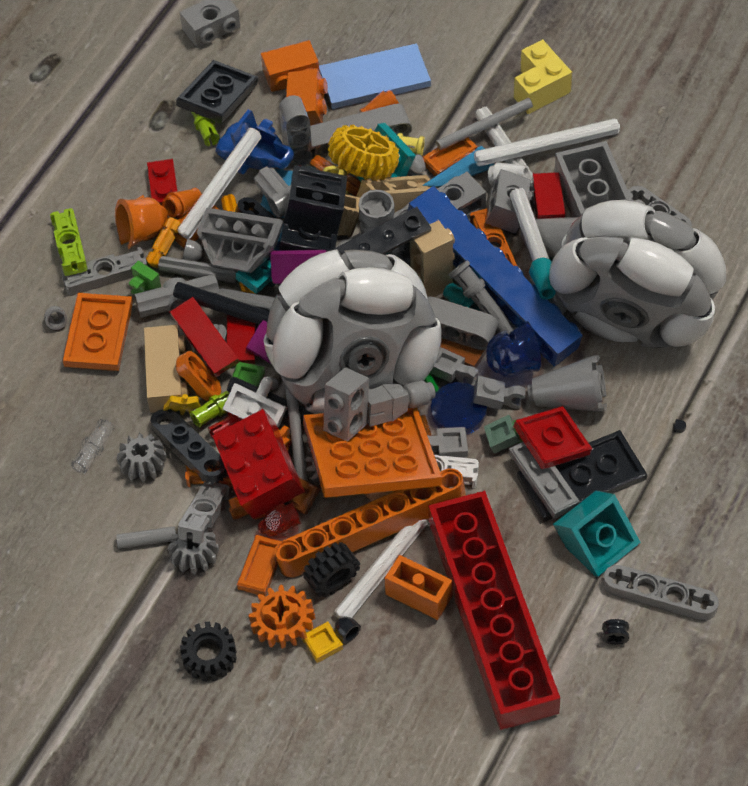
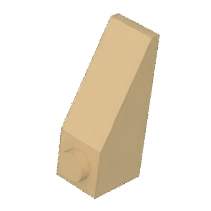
M427 175L391 177L385 180L378 179L377 181L372 179L362 180L356 197L361 198L364 193L371 190H383L393 197L394 211L397 212L431 188L430 186H422L431 179Z

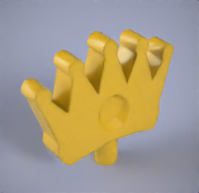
M183 394L182 397L172 395L163 405L164 411L171 408L175 412L179 410L180 415H183L186 410L190 414L191 411L201 406L197 396L188 397L187 394Z

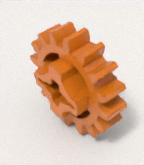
M279 585L276 592L271 587L267 588L268 595L265 597L262 594H258L259 603L251 604L252 613L249 614L252 632L258 635L260 642L267 639L269 647H273L276 642H280V646L283 649L286 646V642L289 641L296 646V638L306 639V630H313L314 628L312 620L315 619V612L312 601L306 598L304 591L297 594L295 586H291L288 591H285L283 585Z

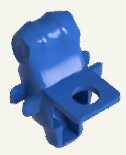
M249 109L239 122L227 128L226 133L219 139L215 149L216 153L226 160L249 128H253L260 133L261 139L240 167L238 173L245 174L249 168L261 170L264 167L285 169L294 158L293 150L289 146L282 144L281 139L275 134L276 130L272 127L273 122L264 119L257 126L253 111Z

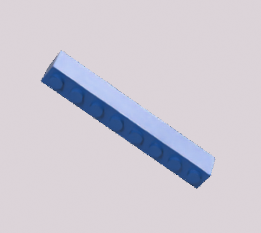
M432 186L409 203L408 211L418 207L429 224L439 220L445 229L451 230L455 239L453 244L455 256L453 265L458 267L466 260L470 262L469 267L479 279L482 278L485 281L484 288L507 318L554 367L579 348L582 334L577 325L569 322L562 315L557 305L550 303L547 299H542L536 286L524 277L521 269L513 266L506 259L503 251L498 247H494L487 240L484 232L481 229H476L469 222L466 214L461 210L458 211L451 204L450 199L445 193L439 192Z

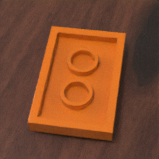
M91 293L77 294L63 357L64 367L119 371L133 306L131 296Z

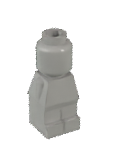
M418 380L407 383L403 387L401 384H382L377 388H369L368 425L374 426L394 421L407 412L408 408L427 405L436 395L433 384Z

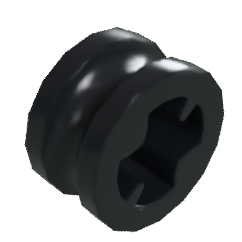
M610 619L602 623V630L604 631L602 640L605 643L620 645L629 641V633L627 632L629 630V623L627 621Z

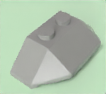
M206 208L197 234L202 240L206 254L213 266L252 273L274 251L282 231L283 221L276 218Z

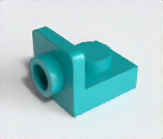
M270 260L263 262L252 273L241 271L236 273V279L255 294L260 292L266 285L270 287L276 285L272 282Z

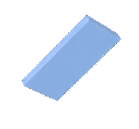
M417 43L319 66L322 78H325L327 81V96L332 109L373 100L382 91L387 92L391 90L396 95L431 87V79Z

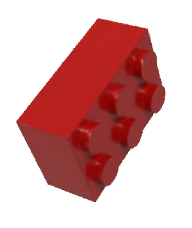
M264 409L213 435L240 506L253 519L305 492L278 427Z

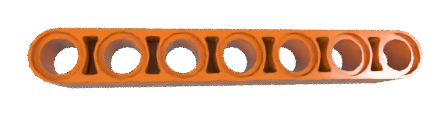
M456 469L440 471L442 476L441 486L392 492L281 541L275 548V555L281 573L286 577L292 578L302 575L305 571V565H309L308 561L311 558L317 557L315 555L317 552L320 551L322 553L326 546L331 548L333 543L339 544V542H343L351 552H354L395 534L406 526H413L420 520L429 519L428 505L466 496L462 474Z

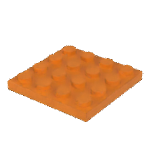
M408 408L407 412L394 421L369 426L367 423L349 441L323 431L324 413L304 415L303 425L324 498L441 486L442 476L418 408Z

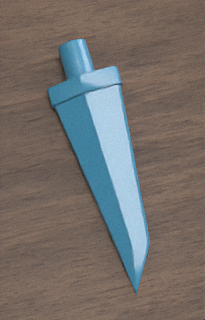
M480 146L422 186L439 188L448 183L453 177L460 176L465 172L473 176L489 170V167L495 164L477 166L474 161V153L485 149L483 146Z

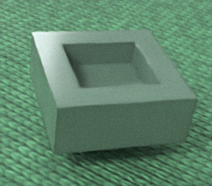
M510 415L484 426L490 448L494 453L521 442L518 433L513 427L514 420Z

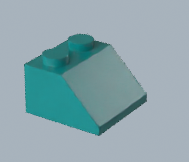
M593 492L553 524L566 549L596 577L600 576L608 567L615 564L641 543L615 494Z

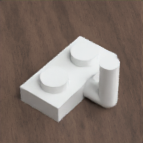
M264 377L257 392L234 383L223 410L244 419L264 409L276 423L277 427H279L287 407L266 398L270 389L274 390L278 387V381L275 378Z

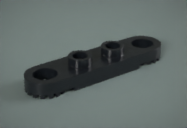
M162 409L156 411L151 416V428L154 434H157L162 442L189 469L195 472L203 482H211V484L216 482L217 484L219 481L222 482L223 478L226 479L228 473L220 454L180 415L173 410L168 409L164 411ZM164 419H166V421H168L169 419V422H171L166 425L159 424L161 423V420L162 422H164ZM213 466L215 468L216 466L219 468V470L214 472L207 471L208 467L212 468Z

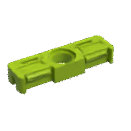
M69 208L65 209L63 213H59V211L52 212L50 218L55 228L54 236L59 256L62 259L63 264L61 266L64 275L69 276L87 271L88 267L74 210ZM66 240H75L72 243L63 244V242Z

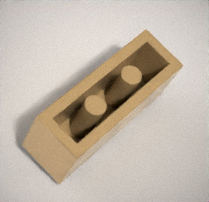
M439 220L429 224L432 228L430 232L410 241V267L421 279L426 289L427 297H436L442 294L445 287L453 283V278H450L448 274L453 271V260H455L453 244L455 239L451 230L445 229Z
M178 325L144 328L146 387L150 413L164 409L163 405L172 395L182 397L183 394L188 395L187 382H182V377L179 376L176 370L177 357L181 355V352H186L185 336H179Z

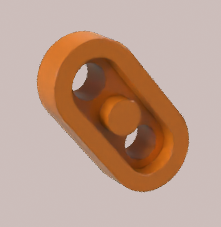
M187 351L177 357V373L188 382L198 397L209 401L211 396L221 394L219 380L194 352Z

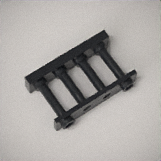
M415 207L332 250L337 249L341 255L345 253L344 250H368L384 255L391 254L397 256L410 266V241L430 232L432 228L418 207Z

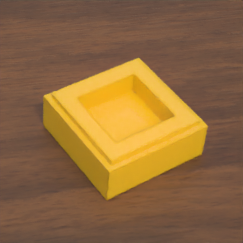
M328 621L307 632V638L302 639L317 663L343 650L342 642Z

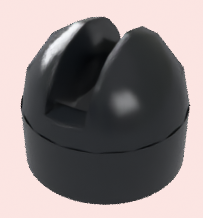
M341 617L335 623V633L343 643L351 642L361 630V625L351 617Z

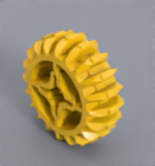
M343 125L336 129L328 143V156L332 159L331 161L334 164H338L339 169L346 170L347 174L351 173L356 177H363L365 180L368 178L373 181L378 179L385 180L391 177L399 163V149L395 147V143L389 141L388 137L382 136L380 132L372 131L371 128L366 129L363 126Z

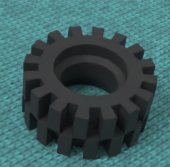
M339 542V544L333 543L331 548L326 546L322 553L320 551L315 554L317 557L311 558L308 561L309 565H305V571L302 575L319 597H327L328 594H335L337 589L339 591L343 589L345 583L348 585L351 582L350 578H354L357 575L356 571L360 569V562L343 542Z
M205 622L204 628H201L200 623L195 625L196 631L187 630V637L183 636L181 640L180 652L183 665H185L188 674L191 672L192 677L195 679L200 675L202 681L207 682L208 676L212 677V681L218 680V674L223 678L227 675L226 669L232 671L234 668L233 662L236 663L237 652L232 633L229 634V629L225 626L221 629V625L216 622L214 627H211L210 622ZM213 643L219 646L220 653L214 659L203 660L197 655L199 647L204 644Z

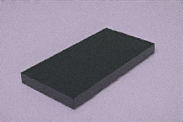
M621 430L589 442L592 447L590 455L555 466L580 503L595 491L613 494L647 480L646 471ZM518 471L517 478L542 522L553 519L523 473Z

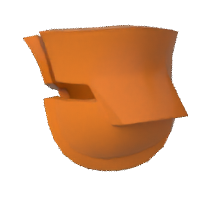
M143 195L137 199H119L115 207V222L121 245L129 242L127 245L129 250L132 246L143 240L148 241L157 237L161 229L165 228L164 224L168 218L167 210L154 198L144 197Z

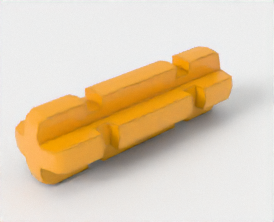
M167 218L164 224L165 229H161L152 246L153 251H150L146 257L147 264L151 267L158 268L160 257L166 256L175 239L174 234H178L177 230L181 225L177 219Z

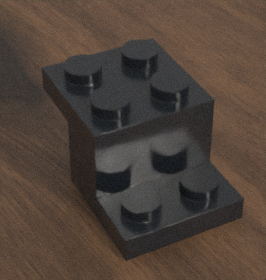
M294 165L290 192L283 218L279 250H326L328 252L336 248L337 234L344 211L348 176Z

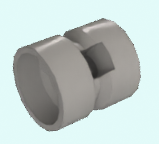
M371 190L361 196L358 205L362 234L395 218L394 200L389 193L383 190Z

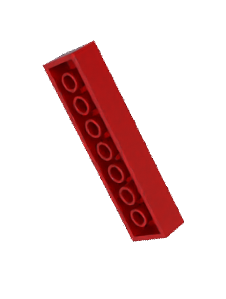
M486 491L428 505L429 525L447 578L452 580V592L499 729L503 730L559 714L561 698Z

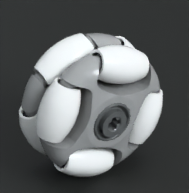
M611 200L587 208L572 223L562 240V248L552 260L549 279L565 308L570 313H573V317L592 334L617 342H637L639 339L642 341L641 346L680 347L690 345L699 340L711 326L715 313L713 299L726 282V266L717 245L700 230L692 228L686 222L668 213L655 211L648 205L627 200Z
M337 249L324 252L296 267L278 287L281 294L276 295L269 312L264 346L272 366L280 374L285 386L297 400L305 405L307 411L313 414L324 413L325 384L345 367L368 377L370 389L380 387L382 384H401L403 387L407 383L418 380L424 381L431 372L440 351L441 324L435 317L433 309L428 302L426 289L421 279L406 262L391 254L384 255L368 250H344L345 253L342 255Z

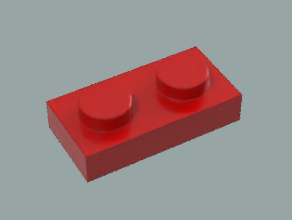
M173 159L147 162L151 197L158 201L161 206H163V199L166 198L168 193L178 191Z

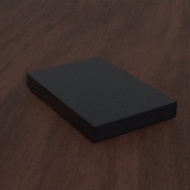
M213 60L176 98V106L222 124L257 86L258 77Z

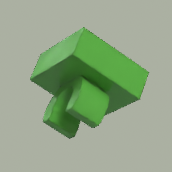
M137 261L131 267L133 278L129 285L134 288L131 290L132 295L161 288L160 277L157 272L140 261Z

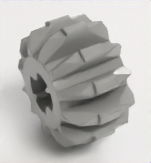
M139 432L138 438L133 439L128 436V444H120L117 462L120 464V470L123 475L128 474L131 481L140 477V480L144 483L147 476L155 479L156 471H163V462H166L167 458L160 440L155 441L152 434L143 438V435Z
M206 528L203 543L192 542V539L181 540L178 538V534H172V543L169 544L168 551L171 555L172 564L174 566L179 565L182 573L191 568V572L194 575L198 568L207 572V563L215 564V554H218L219 546L216 543V536L213 532H208Z

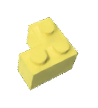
M544 40L521 50L522 74L514 77V99L520 102L530 98L533 107L525 110L527 114L571 93L572 71Z

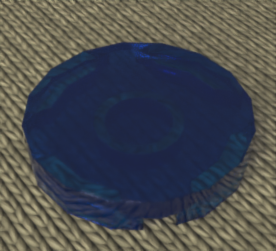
M456 382L438 389L435 398L431 402V415L433 422L438 428L465 427L466 434H469L480 428L487 415V406L473 403V385Z

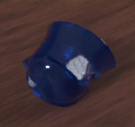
M529 321L522 323L515 330L511 331L509 335L505 330L492 337L486 349V358L490 369L503 377H513L526 372L540 371L541 356L539 344Z

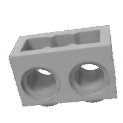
M345 367L325 384L323 431L349 441L367 425L368 377Z

